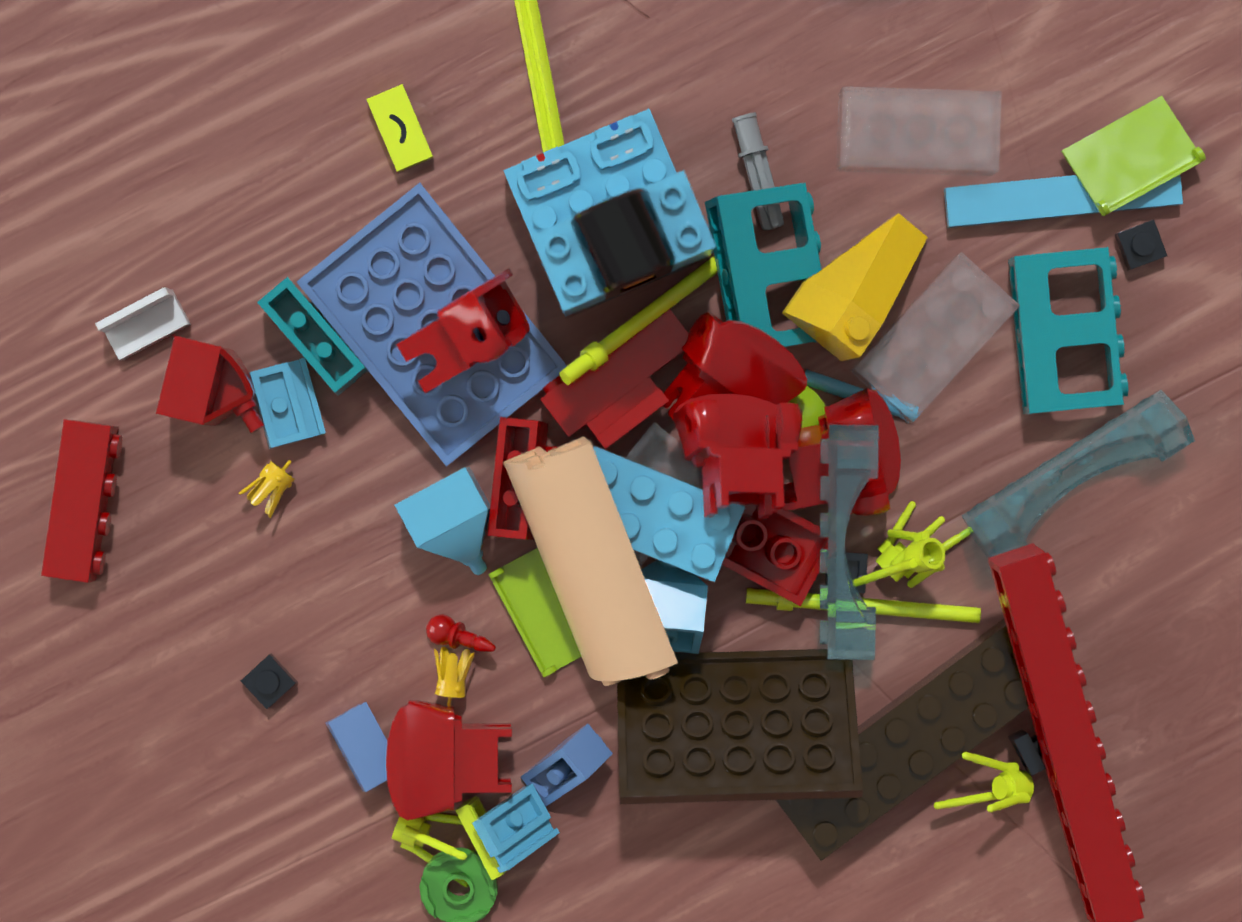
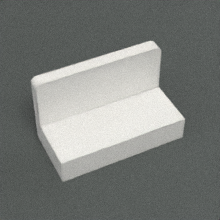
M164 287L95 323L98 331L105 333L118 359L123 361L191 325L174 291Z

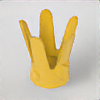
M288 460L283 468L270 461L259 473L260 477L238 494H244L254 486L248 493L247 499L251 501L253 506H257L272 492L265 507V513L271 518L284 491L290 488L292 482L295 481L285 471L291 464V460Z
M441 647L440 659L438 651L434 649L438 675L435 694L448 697V707L451 706L452 698L466 696L465 680L475 654H470L469 649L462 651L459 663L457 655L455 653L449 654L447 647Z

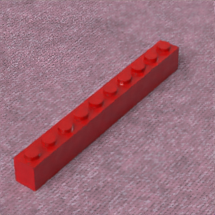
M1032 543L989 557L990 569L1087 919L1090 922H1133L1142 919L1144 915L1140 903L1145 902V896L1137 879L1134 880L1131 868L1135 867V859L1128 844L1124 845L1121 832L1126 831V826L1119 809L1114 808L1112 796L1116 795V789L1108 772L1105 773L1102 760L1106 759V752L1102 741L1098 736L1095 737L1092 724L1096 723V715L1090 701H1085L1082 687L1087 685L1086 678L1081 666L1078 663L1075 664L1072 651L1077 648L1076 641L1071 629L1065 627L1062 614L1066 613V604L1061 592L1055 590L1052 576L1056 575V567L1049 552L1045 553V551Z

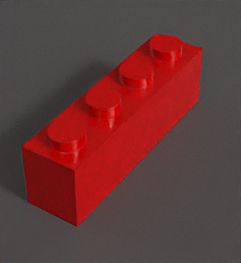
M669 309L609 354L608 361L595 371L588 370L570 385L564 383L560 375L542 388L546 395L540 400L567 436L571 437L622 396L684 352L682 347L687 342L689 333L671 309Z
M64 419L41 576L89 583L96 581L97 575H102L106 559L105 552L101 551L102 537L108 536L111 526V513L106 512L108 497L114 496L117 484V475L112 474L114 458L120 457L123 441L122 435H117L118 426Z

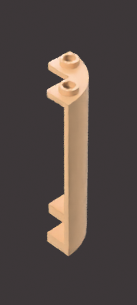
M581 437L548 452L539 446L504 461L503 463L589 676L594 680L602 681L604 686H609L622 680L646 675L647 679H656L667 674L670 670L669 667L678 664L591 442L585 437Z

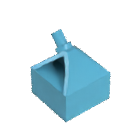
M464 467L395 504L417 548L462 562L464 565L469 566L475 575H480L486 571L487 565L482 559L483 551L481 548L489 521L490 503L470 467Z
M656 560L641 569L671 647L675 652L699 654L704 633L708 585L693 573L661 560Z

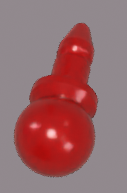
M436 615L427 623V637L436 645L449 644V647L453 649L462 645L470 649L474 648L478 652H493L496 649V646L487 638L481 635L477 636V634L465 630L464 623H455L448 615Z

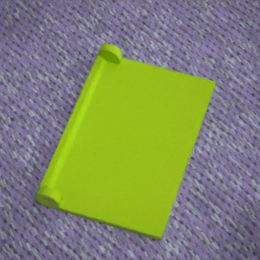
M1163 96L1156 98L1061 151L1102 216L1113 212L1206 160L1203 150L1200 147L1196 148Z
M538 548L488 574L543 678L582 657Z

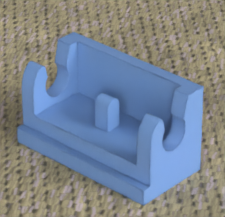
M367 702L359 704L326 722L330 733L363 792H367L387 781V739Z

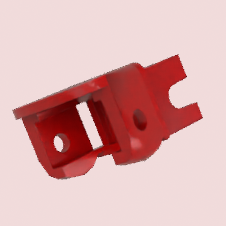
M510 268L441 308L437 312L439 317L437 320L396 344L406 362L424 353H429L435 357L437 362L436 368L418 381L424 393L471 368L477 362L488 363L499 359L510 347L518 344L528 334L530 326L526 316L505 280L513 276ZM505 310L509 313V323L502 324L498 321V311ZM476 327L485 341H479L474 333Z
M707 311L696 320L690 330L687 342L682 347L685 351L683 359L687 362V365L664 392L669 401L663 407L668 409L676 398L678 399L668 411V414L674 420L673 413L678 405L691 398L709 394L753 396L770 401L777 406L780 402L788 403L806 389L807 378L804 369L793 354L775 338L761 329L742 321L727 320L723 322Z
M865 388L832 405L824 406L825 414L818 417L819 425L801 428L798 451L789 457L793 482L784 484L785 511L831 502L835 503L836 509H844L845 515H879L891 509L888 495L895 491L900 478L901 453L899 437L886 401L876 390Z
M709 394L691 398L676 407L673 418L684 451V458L687 461H693L694 467H702L704 517L715 516L718 514V509H725L729 504L758 505V519H767L773 515V510H781L785 507L782 461L798 451V440L802 428V411L798 404L780 402L776 406L770 401L753 396Z
M409 700L408 704L399 708L392 721L386 754L387 785L392 804L398 815L406 820H412L445 811H454V803L462 801V793H512L511 778H498V737H512L511 723H462V716L454 714V706L448 707L419 700Z

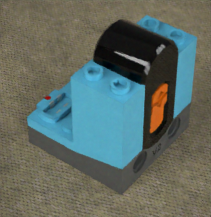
M650 109L623 118L597 129L593 133L560 147L557 146L503 170L566 319L709 259L716 248L684 170L676 172Z

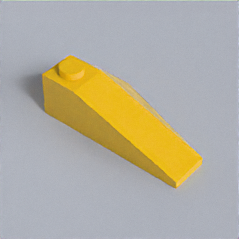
M895 214L862 238L855 246L832 260L829 265L806 279L787 304L782 314L840 361L861 357L882 326L928 237L901 214Z

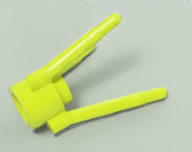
M914 501L908 503L893 529L902 530L916 507ZM943 516L938 517L925 529L929 533V538L945 522ZM966 528L943 542L944 550L947 551L971 534V530ZM888 536L877 548L882 554L875 561L882 569L904 561V552L907 547L900 541L893 546L897 539L895 537ZM909 569L893 574L891 577L898 582L903 576L909 579L915 572Z
M889 529L887 534L890 537L914 541L905 550L904 561L856 578L852 584L857 587L911 569L914 572H918L917 575L907 582L908 587L912 588L933 573L944 570V547L937 539L929 538V533L926 530L910 532Z
M963 752L962 758L1003 771L994 778L992 792L938 801L933 806L938 810L1000 800L987 806L988 812H995L1016 804L1029 803L1034 792V783L1027 771H1019V764L1017 762L1005 763L978 754Z
M437 813L412 820L399 817L392 839L400 842L401 848L413 852L426 862H429L433 855L421 848L424 844L460 860L467 858L466 853L428 836L431 825L425 823L428 820L463 825L459 816ZM454 879V881H457L464 887H469L465 880Z

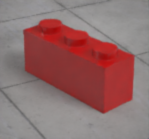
M500 417L487 536L534 540L503 462L539 446L546 451L549 423Z

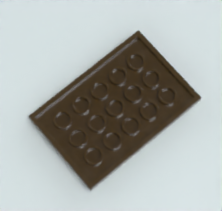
M851 648L703 652L699 654L674 653L678 664L670 666L667 674L656 679H647L646 675L617 683L620 804L862 797L863 786Z

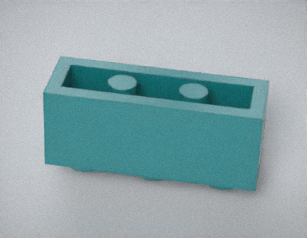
M288 277L257 302L337 396L367 372L366 367Z

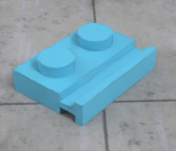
M305 358L249 372L256 392L255 399L261 420L264 423L263 427L269 449L326 433Z
M533 783L522 787L472 822L490 857L496 858L499 867H497L499 873L510 870L560 833L557 828L553 829L549 819L551 816Z

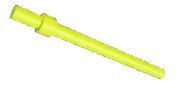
M715 256L599 343L594 341L581 350L580 357L559 372L562 381L570 385L588 370L595 371L608 361L609 354L718 273Z
M746 589V604L776 606V610L793 611V608L970 623H980L981 608L813 593L807 594L800 607L770 590Z

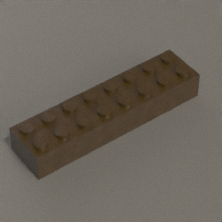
M1002 619L858 726L863 786L862 797L776 800L821 861L960 759L963 752L972 750L1029 707L1005 619Z

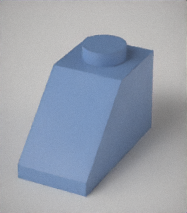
M586 724L566 738L520 778L526 785L533 783L546 807L588 779L613 753L592 727Z

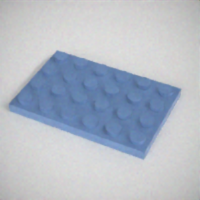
M418 183L296 282L446 466L499 425L500 417L507 418L541 391L544 386L558 377L559 372L567 367L565 362L525 314L530 331L518 344L510 347L499 359L488 363L477 362L471 368L424 393L418 381L436 368L437 362L435 357L429 353H424L406 362L396 344L439 318L438 310L495 275L421 183ZM500 310L497 313V319L500 323L507 324L510 321V315L507 311ZM476 327L474 329L476 337L479 341H485Z

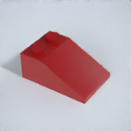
M741 504L745 508L722 565L801 607L838 537L790 510L785 511V508L773 510V515L767 519H758V505Z

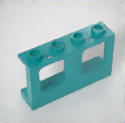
M806 183L721 195L706 201L705 207L709 229L716 245L714 256L726 321H742L755 326L775 338L784 347L811 342L816 343L817 341L801 328L785 331L774 330L771 325L766 298V288L769 285L803 280L804 282L810 276L822 270L819 259L821 240L818 232L814 231L812 220L814 202L811 194L807 192ZM789 202L797 248L769 253L760 252L756 244L751 216L752 209L758 206Z
M1109 247L1022 255L1008 259L1023 414L1124 405L1123 397L1128 396L1129 388L1126 373H1121L1119 358L1124 357L1125 346L1122 334H1117L1116 319L1121 316V305L1119 296L1113 295L1112 280L1117 278V264L1115 257L1109 256ZM1097 265L1101 311L1055 315L1051 310L1049 271L1056 268ZM1104 344L1109 390L1063 394L1058 386L1056 351L1061 347Z

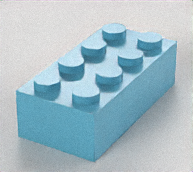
M594 446V452L633 550L715 582L745 506L729 504L725 509H718V514L715 516L704 517L702 488Z

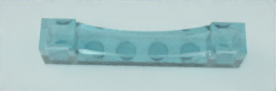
M1162 389L963 514L962 517L972 538L987 558L1028 545L1026 538L1038 520L1058 500L1080 484L1107 470L1130 462L1157 457L1163 462L1193 443L1195 439L1188 419Z
M830 425L829 439H821V463H829V476H821V500H829L828 513H821L820 537H828V549L820 550V573H828V585H820V609H828V621H820V644H828L827 659L875 660L876 607H868L854 584L847 562L845 537L851 511L862 488L870 478H878V425Z

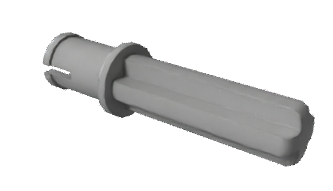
M756 112L732 119L741 149L738 157L744 160L752 191L775 187L765 152L769 148L763 145ZM779 203L756 207L763 230L776 229L784 224Z

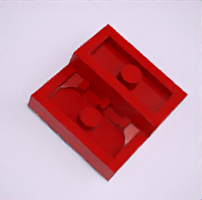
M648 377L586 425L606 449L669 400L652 379Z

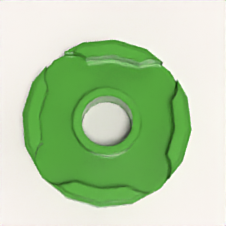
M463 847L456 848L467 854L465 860H460L444 852L434 855L425 866L419 885L421 901L428 913L437 919L438 917L446 922H477L483 919L489 913L496 900L498 881L497 878L491 880L477 851ZM454 879H463L468 883L470 890L465 895H454L450 892L448 883Z

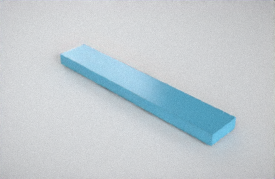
M1076 175L948 187L944 189L947 228L1100 213ZM1178 175L1113 212L1182 205L1181 176Z

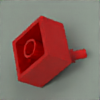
M174 335L156 414L201 425L216 426L234 413L237 418L241 416L250 433L264 426V423L254 409L257 406L254 401L256 392L251 377L236 352L228 348Z

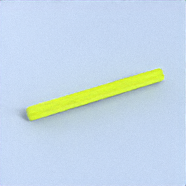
M514 0L542 150L546 152L557 146L564 145V139L538 1Z

